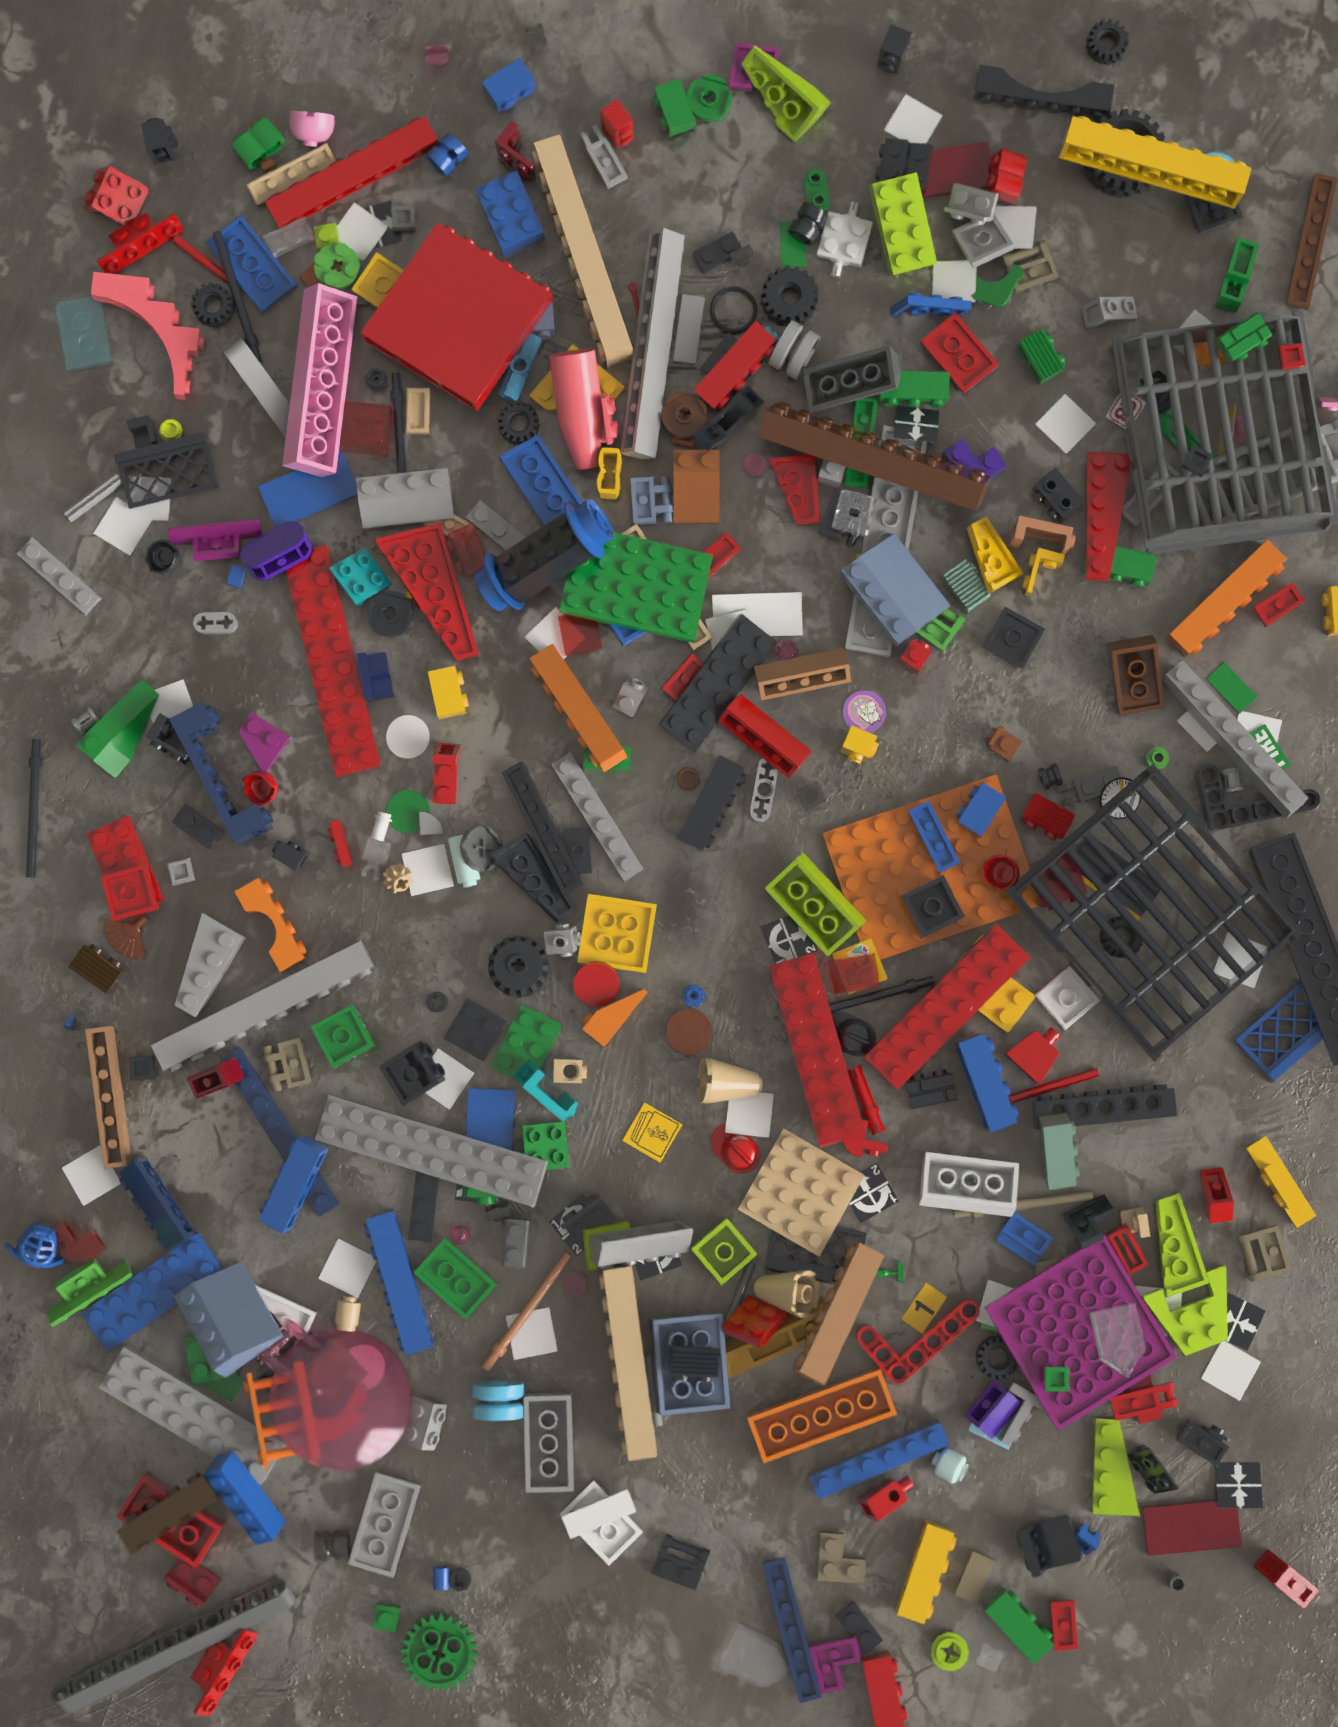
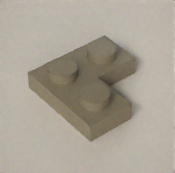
M820 1531L817 1581L865 1584L866 1559L843 1557L844 1533Z

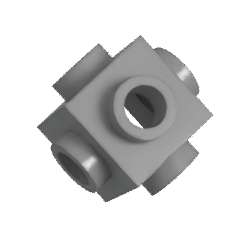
M568 923L555 924V928H548L544 931L546 955L558 954L559 957H569L581 945L580 932H577L576 926H569Z

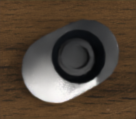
M838 1012L831 1014L842 1052L856 1057L864 1056L876 1042V1034L873 1027L866 1021L847 1013Z

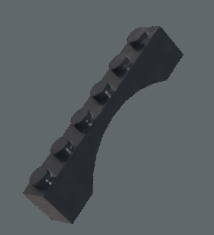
M980 65L977 72L973 99H977L981 103L998 102L1006 107L1018 105L1023 106L1027 110H1036L1038 108L1045 109L1048 113L1065 112L1074 117L1085 115L1090 116L1094 120H1099L1103 116L1108 118L1111 112L1114 85L1092 81L1072 91L1060 93L1042 92L1020 84L1003 68Z

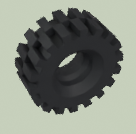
M788 265L783 270L779 267L774 274L771 272L768 275V279H765L761 293L763 311L768 314L769 320L772 321L774 319L775 324L779 326L780 323L785 324L784 327H787L792 320L798 323L803 322L804 324L808 321L809 316L812 317L817 307L819 293L818 286L814 283L815 279L813 276L809 277L808 271L805 269L803 272L800 271L798 266L790 269V265ZM794 288L798 292V300L793 304L783 302L781 293L784 289Z

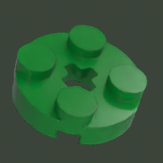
M704 75L690 84L687 90V99L694 117L705 122H718L728 113L731 107L732 94L727 83L722 78L715 75ZM709 93L713 94L715 101L706 103L703 96L707 97Z

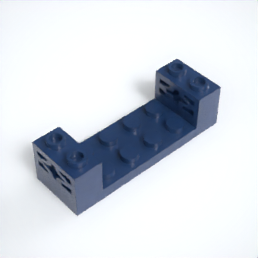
M200 702L170 718L172 726L233 842L241 846L272 830L271 823L274 820L268 809L266 810L264 807L261 808L255 804L238 813L233 802L230 803L225 797L228 794L225 786L218 779L216 780L214 775L217 774L214 765L204 757L207 752L198 739L220 728L218 721L221 719L215 708Z

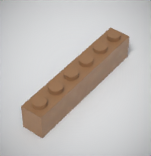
M113 1026L86 1029L104 1169L127 1166L132 1162L115 1029Z
M855 1243L847 1248L844 1255L845 1263L843 1267L838 1268L834 1276L836 1282L833 1288H830L825 1295V1306L823 1310L820 1309L814 1319L816 1325L813 1331H810L805 1338L804 1344L806 1346L804 1351L798 1354L794 1362L796 1366L795 1373L818 1385H825L884 1258V1255L861 1243Z

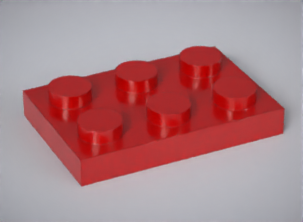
M956 312L920 340V344L943 372H949V379L962 394H965L999 366L998 362Z

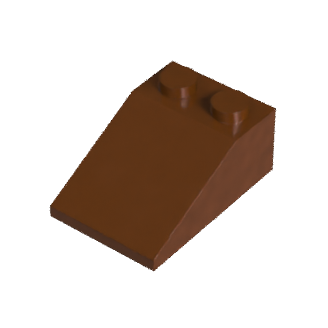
M1148 635L1108 642L1109 664L1119 716L1165 708L1158 643L1154 636Z

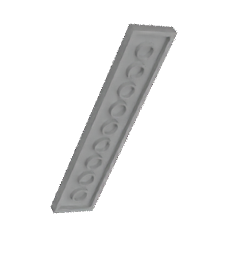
M883 426L882 440H886V438L898 441L900 446L906 448L914 446L921 449V453L925 454L927 442L894 438L895 427ZM874 476L861 555L894 533L909 551L919 491ZM854 595L844 650L890 658L892 642Z
M328 1095L315 1140L532 1207H535L548 1161L332 1095Z

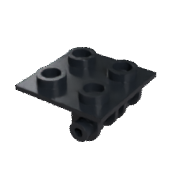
M1143 1444L1137 1448L1138 1452L1127 1455L1131 1460L1132 1467L1141 1474L1147 1488L1154 1492V1494L1179 1489L1149 1447Z

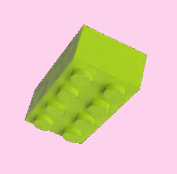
M917 172L868 185L889 275H896L937 264Z
M805 853L797 857L765 887L767 892L827 956L833 953L867 921Z

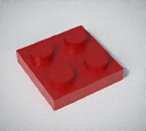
M147 864L101 876L113 922L159 910Z
M748 1295L724 1322L722 1330L723 1333L762 1348L788 1318L786 1311Z

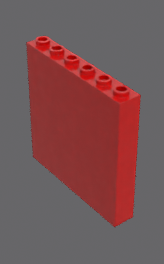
M437 223L365 325L361 335L363 341L475 411H478L532 333L550 303L553 302L552 293L546 285L542 283L538 285L533 282L528 274L515 271L507 261H499L494 258V255L485 248L479 249L471 239L458 236L450 226H442Z

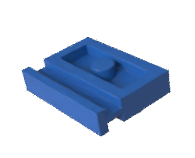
M1014 1212L995 1240L1035 1266L1053 1240V1237Z

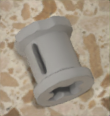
M88 706L86 712L77 718L73 717L71 722L80 734L84 736L86 731L93 727L100 718Z
M1239 767L1220 771V775H1223L1225 794L1244 791L1240 785L1239 772L1241 769Z

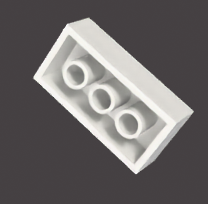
M926 1152L922 1161L919 1205L1012 1217L1017 1204L1019 1163Z

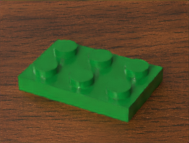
M520 1005L490 1067L514 1078V1074L529 1059L541 1070L563 1024L524 1005Z
M446 1237L414 1272L419 1279L465 1320L497 1285L494 1280Z

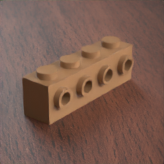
M844 648L754 666L756 685L761 701L851 682L849 662Z

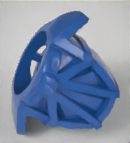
M32 1222L17 1239L16 1247H13L7 1241L4 1244L14 1258L31 1266L50 1268L64 1262V1256L56 1257L57 1238L55 1229L44 1223Z

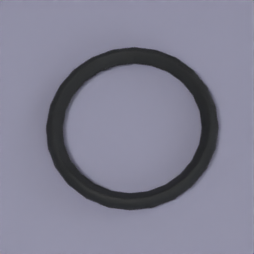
M733 286L720 290L713 297L710 304V316L713 323L726 333L735 334L746 331L755 322L758 308L755 298L750 292L741 287ZM730 291L745 294L753 306V314L750 321L738 329L724 327L715 316L714 308L717 300L721 295Z

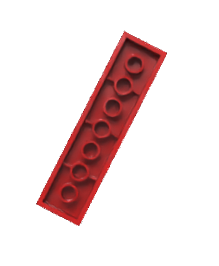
M995 923L864 1054V1057L898 1090L1031 957Z
M814 953L770 965L769 968L820 1148L865 1136L866 1134Z

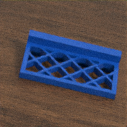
M1301 983L1235 1040L1241 1049L1264 1072L1266 1078L1271 1083L1323 1039L1318 1025L1312 1029V1023L1317 1022L1315 1019H1312L1313 1012L1310 1004L1296 1002L1297 992L1303 987ZM1293 996V1002H1289L1288 1000ZM1282 1005H1293L1292 1018L1279 1017V1008ZM1296 1005L1309 1006V1019L1296 1018ZM1276 1011V1017H1270ZM1265 1020H1276L1275 1033L1262 1032V1022ZM1279 1021H1292V1034L1278 1033ZM1296 1022H1308L1309 1032L1306 1035H1296ZM1259 1026V1031H1258V1032H1252L1254 1029H1256V1028ZM1248 1035H1258V1048H1248L1242 1040ZM1262 1036H1274L1275 1049H1261ZM1278 1037L1292 1038L1291 1048L1289 1050H1278ZM1295 1038H1301V1039L1295 1044ZM1261 1052L1274 1053V1063L1268 1068L1261 1062ZM1278 1053H1284L1280 1058H1278Z

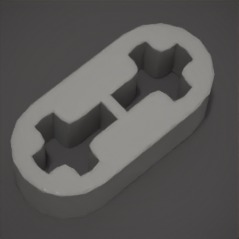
M203 612L195 616L193 626L197 632L204 635L231 634L238 628V620L230 612ZM226 617H228L233 624H230L228 629H226L224 625H218V622H224ZM203 618H206L208 622H213L214 625H206V629H203L198 623L202 622Z

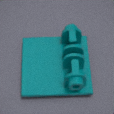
M366 548L329 567L341 587L345 590V593L351 598L353 604L358 605V607L362 606L369 597L392 585Z

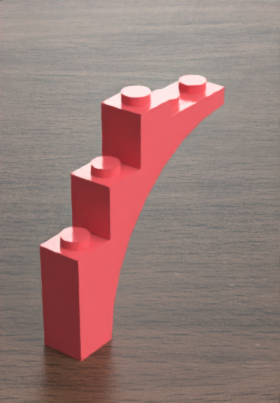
M93 272L91 289L93 300L112 304L129 311L144 321L156 333L165 346L171 360L174 374L175 398L185 400L186 393L190 394L191 380H187L188 371H192L193 358L190 356L199 357V351L204 349L205 338L201 336L200 329L174 326L179 324V311H176L174 303L149 301V299L153 300L154 286H151L149 278Z

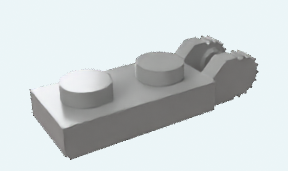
M595 124L591 128L598 140L597 142L591 144L588 135L584 131L580 132L579 136L607 189L626 180L627 174L607 138L603 137L598 126Z

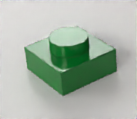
M1044 1366V1391H1069V1367Z
M377 1603L373 1629L396 1632L401 1607Z

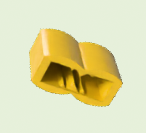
M602 448L600 451V473L597 478L600 499L616 500L619 496V475L622 469L621 452L617 448Z

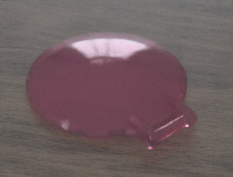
M291 1320L286 1325L287 1329L282 1333L283 1337L259 1354V1357L275 1371L271 1384L269 1403L270 1412H272L276 1425L275 1428L281 1439L297 1456L317 1467L322 1466L334 1470H353L379 1460L400 1439L410 1416L411 1390L408 1377L401 1362L386 1345L368 1334L356 1330L330 1329L309 1335L296 1322ZM294 1335L298 1341L279 1361L274 1355Z

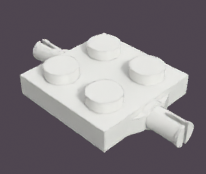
M855 202L850 203L848 214L828 213L817 257L834 263L830 274L832 277H835L836 274V278H840L842 266L862 267L873 222L857 217L860 206L857 202L856 204Z

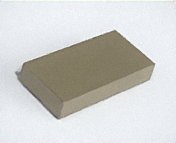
M972 1550L954 1595L977 1604L995 1560Z

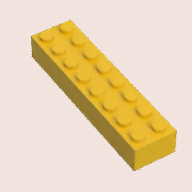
M1084 116L1072 117L1059 154L1060 159L1230 208H1235L1244 195L1251 172V167L1246 166L1243 162H1230L1224 160L1219 155L1209 156L1202 154L1200 150L1195 148L1185 149L1179 147L1174 142L1164 143L1157 141L1153 136H1140L1129 129L1119 130L1112 128V125L1101 122L1098 124Z

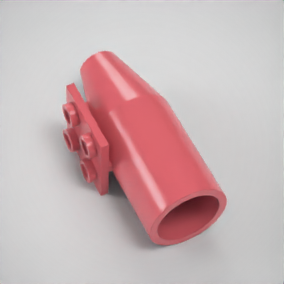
M579 349L551 354L549 359L558 424L576 469L598 467L601 443L607 442V445L612 444L615 438H617V434H619L618 422L613 421V415L616 412L615 399L610 398V392L601 396L595 349Z

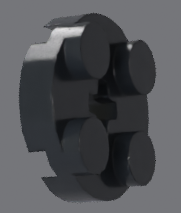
M384 591L371 599L367 608V618L370 626L379 635L396 637L403 635L411 626L413 609L411 603L403 594L396 591ZM393 608L396 617L387 620L384 612Z

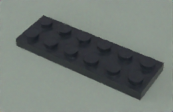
M739 614L664 715L659 725L692 751L696 752L718 723L726 708L734 701L752 677L754 666L760 665L777 641L746 616Z

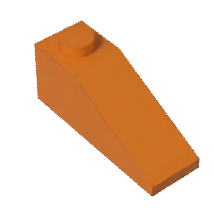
M643 989L596 1011L594 1015L590 1012L582 1022L585 1025L582 1030L605 1047L648 992Z

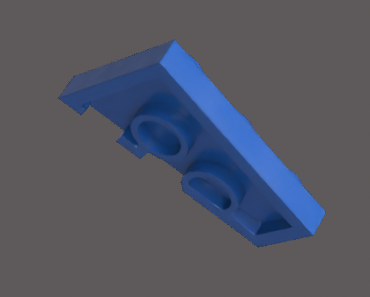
M909 293L890 307V316H898L900 312H911V316H919L932 312L933 316H952L956 312L958 316H962L971 310V301L963 300L962 297L946 299L942 298L941 295L925 297L921 296L920 293Z

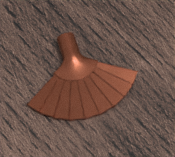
M141 914L134 923L113 922L112 920L105 919L104 928L107 940L123 956L135 959L146 958L140 930L149 919L144 914Z

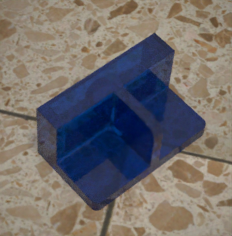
M364 652L357 654L365 700L370 702L393 697L394 693L386 653L381 652L367 655Z

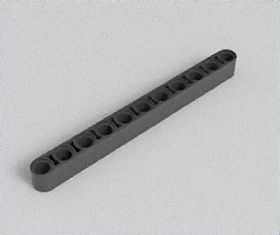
M275 1579L58 1683L52 1689L50 1697L62 1712L72 1713L240 1632L241 1629H247L288 1609L293 1605L295 1595L284 1580Z

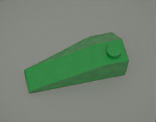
M141 679L86 733L76 746L114 778H117L132 761L133 753L138 742L141 740L142 732L147 721L150 719L159 694Z

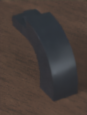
M747 386L740 390L717 416L697 428L692 436L707 451L711 449L716 450L756 413L764 401Z

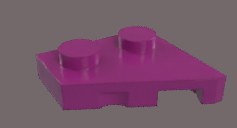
M252 712L239 729L240 735L261 771L268 772L290 740L289 736Z

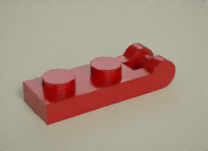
M1165 1382L1117 1394L1109 1400L1114 1420L1118 1421L1178 1406V1400L1174 1398L1173 1394L1175 1389L1173 1382ZM1164 1392L1165 1400L1159 1401L1158 1394Z

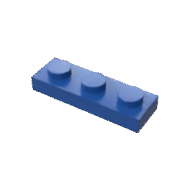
M930 801L909 810L908 813L938 873L959 864L960 861Z

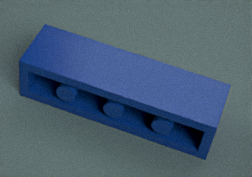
M306 1135L291 1142L288 1148L290 1154L279 1168L280 1176L278 1180L272 1183L269 1190L271 1195L260 1209L262 1213L259 1219L260 1222L281 1234L292 1229L329 1149L328 1147Z
M233 1450L216 1455L203 1475L256 1545L273 1541L284 1525L285 1519Z

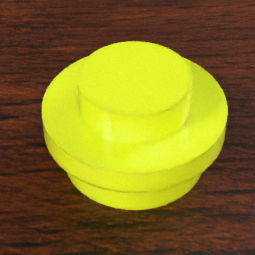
M168 419L160 425L159 433L163 440L169 441L181 438L183 430L178 421Z

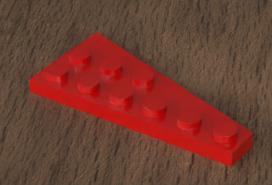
M441 523L374 539V543L455 662L478 656Z

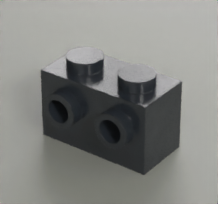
M150 118L146 122L141 123L146 150L153 163L156 165L177 160L174 148L178 147L171 126H167L164 119Z
M1056 467L1034 484L1032 488V495L1040 504L1043 503L1048 508V515L1054 521L1058 520L1060 524L1079 510L1085 503Z

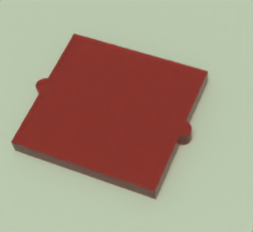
M568 614L558 616L565 656L579 653L585 655L586 652L602 649L597 621Z

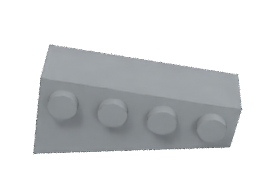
M202 913L175 1006L194 1017H200L246 937L209 915Z

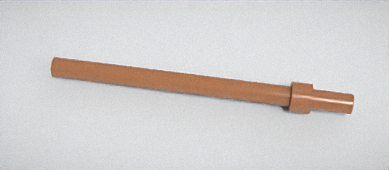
M567 1252L563 1253L500 1341H496L492 1346V1352L481 1365L484 1369L489 1371L497 1359L503 1357L506 1353L508 1344L571 1260L572 1256Z

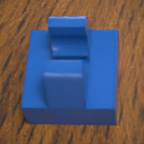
M1088 1523L1083 1524L1075 1531L1080 1550L1085 1555L1095 1551L1101 1543L1099 1541V1531H1095L1092 1535L1087 1532V1528L1090 1525Z

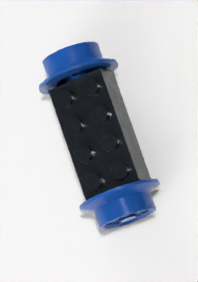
M587 499L579 505L572 501H567L564 504L565 513L498 556L492 553L485 554L484 567L476 571L474 577L479 591L488 604L497 611H501L509 605L520 610L524 607V601L594 556L597 558L603 557V545L614 538V532L601 508L591 499Z

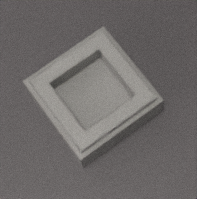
M191 858L167 863L172 886L196 881Z

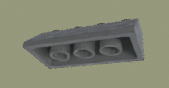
M890 345L803 369L810 413L898 389L901 378L898 354Z

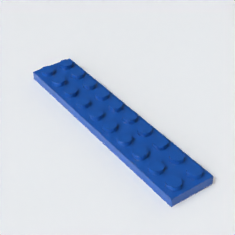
M538 434L499 456V461L542 526L565 513V502L572 501L577 505L583 502ZM608 624L622 647L646 633Z

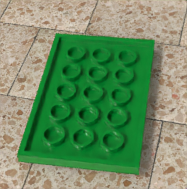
M614 532V538L603 545V557L597 558L594 556L567 574L559 613L694 643L713 555Z

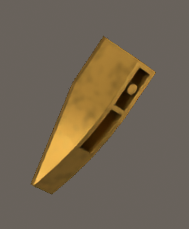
M822 1294L818 1307L812 1308L810 1312L812 1315L810 1317L800 1318L787 1312L788 1318L762 1348H758L735 1337L725 1343L728 1378L804 1345L807 1334L813 1331L816 1325L814 1322L816 1314L820 1309L823 1310L825 1306Z

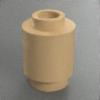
M343 1296L342 1300L337 1301L336 1329L355 1331V1327L358 1326L361 1306V1303L357 1302V1297Z

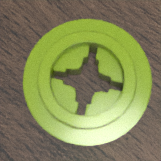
M946 1632L937 1636L932 1643L931 1657L940 1669L955 1671L966 1663L969 1649L966 1641L960 1635ZM953 1642V1650L959 1655L950 1654L946 1660V1653L942 1648H949Z

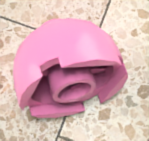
M290 111V131L296 139L303 141L304 146L317 147V142L326 141L333 133L334 115Z

